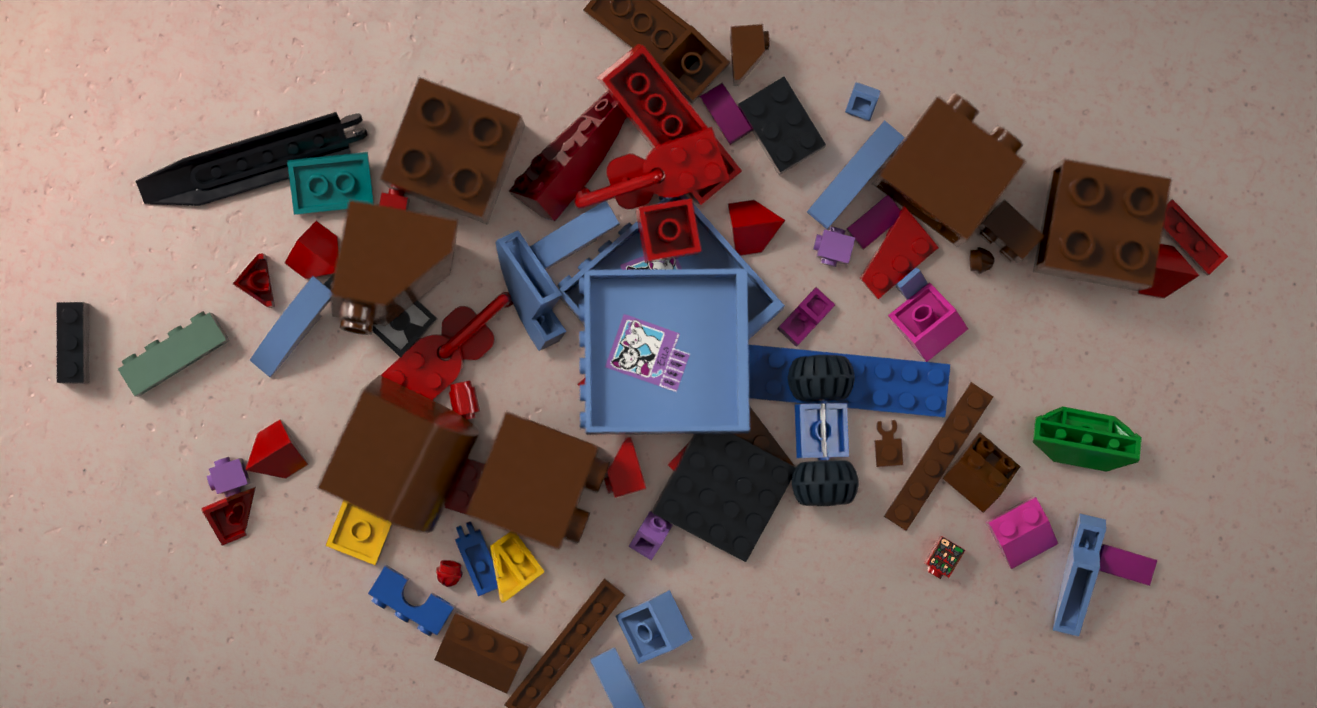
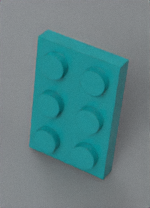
M368 152L288 160L287 162L294 215L348 209L349 200L374 204Z

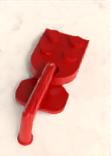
M710 127L657 145L649 151L645 159L630 153L611 160L606 170L610 186L592 192L587 187H583L575 196V205L577 208L583 209L615 198L620 207L634 209L648 204L654 193L661 197L673 198L730 179L713 128Z
M503 292L498 295L479 314H476L468 306L455 308L443 319L441 335L433 334L417 341L381 376L434 400L458 378L462 371L463 359L478 360L492 348L495 338L486 323L504 307L512 306L513 302L509 292Z

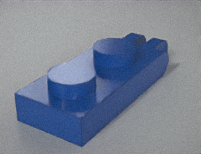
M470 521L466 523L469 531L467 535H465L461 525L456 527L459 538L455 539L475 590L478 596L498 589L493 559L480 529L475 531Z

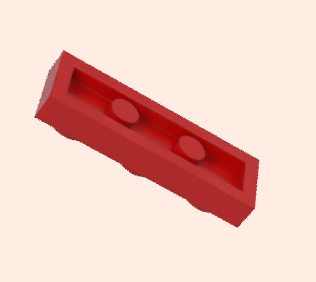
M1173 199L1167 203L1163 225L1164 232L1207 276L1210 275L1228 257L1227 254Z

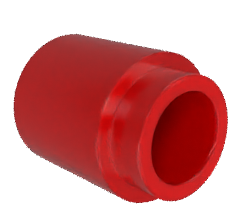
M471 381L451 384L449 397L452 410L467 420L476 418L475 413L480 412L476 390L475 387H472Z

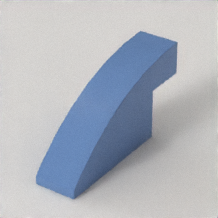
M884 120L810 207L807 213L828 229L905 137Z
M604 201L531 245L530 248L544 269L547 270L597 241L598 237L619 226L620 223L607 201Z
M519 230L496 241V248L500 267L514 307L538 351L559 342L566 333L565 328L552 311L562 294Z
M313 276L266 335L250 361L271 378L322 317L320 315L321 311L331 301V290Z
M1079 514L1063 575L1053 631L1075 636L1080 635L1100 569L1099 552L1106 532V519Z
M615 647L590 659L614 708H645L628 670L625 669Z

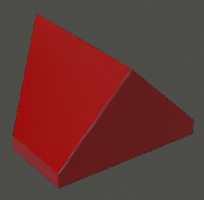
M756 200L728 203L735 251L740 256L762 253L785 222V219Z
M315 221L296 241L284 263L305 279L312 278L313 276L334 274L339 254L338 236L318 221Z
M1160 244L1153 285L1138 291L1137 294L1164 299L1200 275L1174 246Z
M264 253L257 254L232 284L266 307L273 308L275 303L267 257Z
M281 419L257 433L245 470L286 479L309 464Z
M256 487L201 508L222 546L247 536L246 529Z

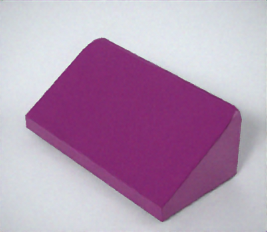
M886 195L846 230L852 237H855L858 245L865 249L894 225L899 216L900 209L892 198Z

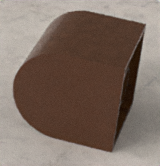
M379 375L362 390L317 488L389 523L413 531L433 532L480 432L474 424L453 410Z

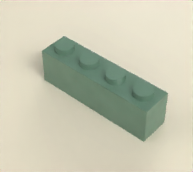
M203 311L190 319L192 323L187 327L182 328L180 325L167 333L169 338L161 343L159 340H155L144 347L146 352L138 357L136 354H132L122 361L123 366L118 368L134 396H141L230 341L213 313L205 314Z

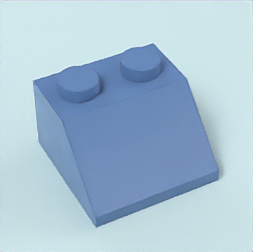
M670 590L616 615L617 621L638 664L669 652L693 639Z

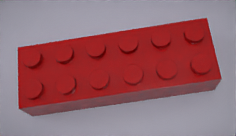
M637 44L597 77L652 149L657 145L708 128L644 45ZM717 138L716 140L730 179L688 193L694 202L700 205L742 172Z

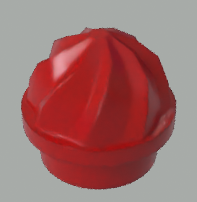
M442 560L440 561V566L436 568L438 581L446 587L456 585L463 575L461 564L456 561Z

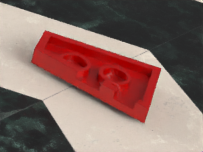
M904 206L898 214L899 216L894 225L886 234V238L880 248L875 252L860 277V280L876 299L881 298L939 248Z

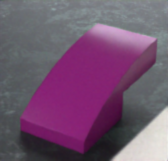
M723 83L700 96L701 101L730 145L752 132V128Z
M815 287L777 329L797 347L830 312L835 304Z
M1102 544L1099 553V571L1150 586L1157 560Z

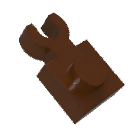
M891 420L892 427L889 431H884L882 429V422L877 421L876 429L882 436V440H874L876 467L903 465L902 439H894L893 437L897 430V422L895 420Z

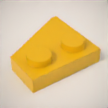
M509 531L490 545L499 597L502 603L506 602L544 573V570L518 534Z

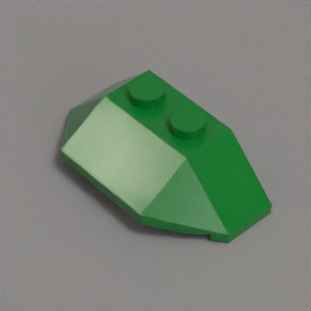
M1062 406L1035 418L1033 443L1053 462L1107 472L1138 463L1140 460L1142 437L1137 433L1134 434L1127 425L1115 416Z

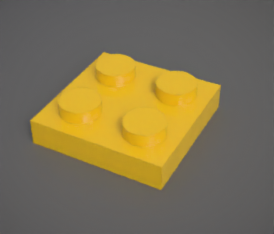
M343 501L325 546L376 565L392 523Z

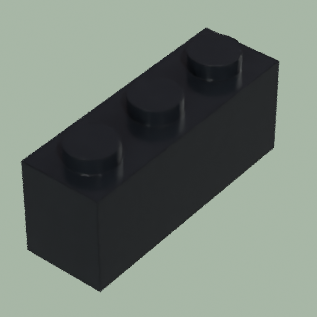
M56 302L57 383H89V303Z

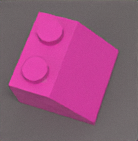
M930 282L888 315L911 346L926 362L968 330L957 310Z
M1031 497L986 521L1011 569L1058 544L1050 522L1036 497Z

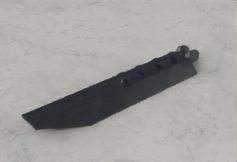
M333 112L182 158L135 181L144 204L201 206L289 179L288 160L351 154L349 143L366 138L368 133L365 128H359L345 134V128L362 122L361 114L355 113L345 116L340 120L337 112Z

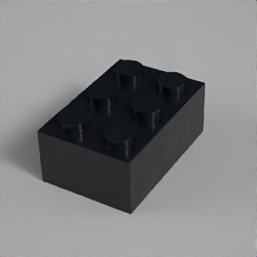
M785 76L738 104L740 111L752 128V132L779 175L826 146Z

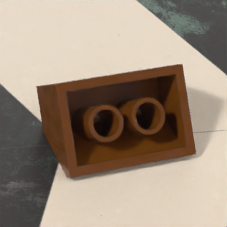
M457 611L434 660L507 694L530 645Z

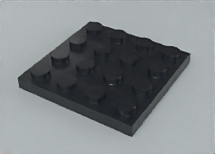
M733 433L694 434L651 512L747 562L790 484L796 467Z

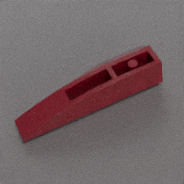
M607 91L539 155L535 156L531 161V165L522 175L516 178L514 185L510 188L509 192L511 195L541 217L552 221L557 220L573 201L576 194L591 179L617 138L627 116Z

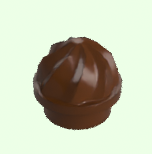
M977 247V250H970V271H977L978 274H982V272L992 268L995 259L990 251L981 247Z

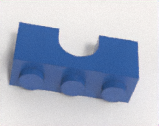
M388 565L384 566L368 593L373 597L371 601L383 609L389 606L396 610L394 615L407 623L410 619L419 624L417 629L428 636H431L432 633L438 635L455 606L434 593L430 594L423 605L414 606L409 604L404 597V588L409 578Z

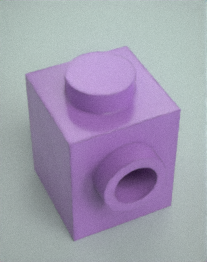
M830 226L829 231L824 229L822 235L817 234L813 250L818 251L816 257L822 258V264L834 267L837 266V263L848 265L855 237L845 235L846 230Z
M226 457L214 461L215 467L209 468L210 475H207V480L211 490H216L217 494L224 493L225 497L240 493L239 487L251 484L248 473L245 470L243 458L230 461V458Z
M650 511L629 547L652 560L673 524Z

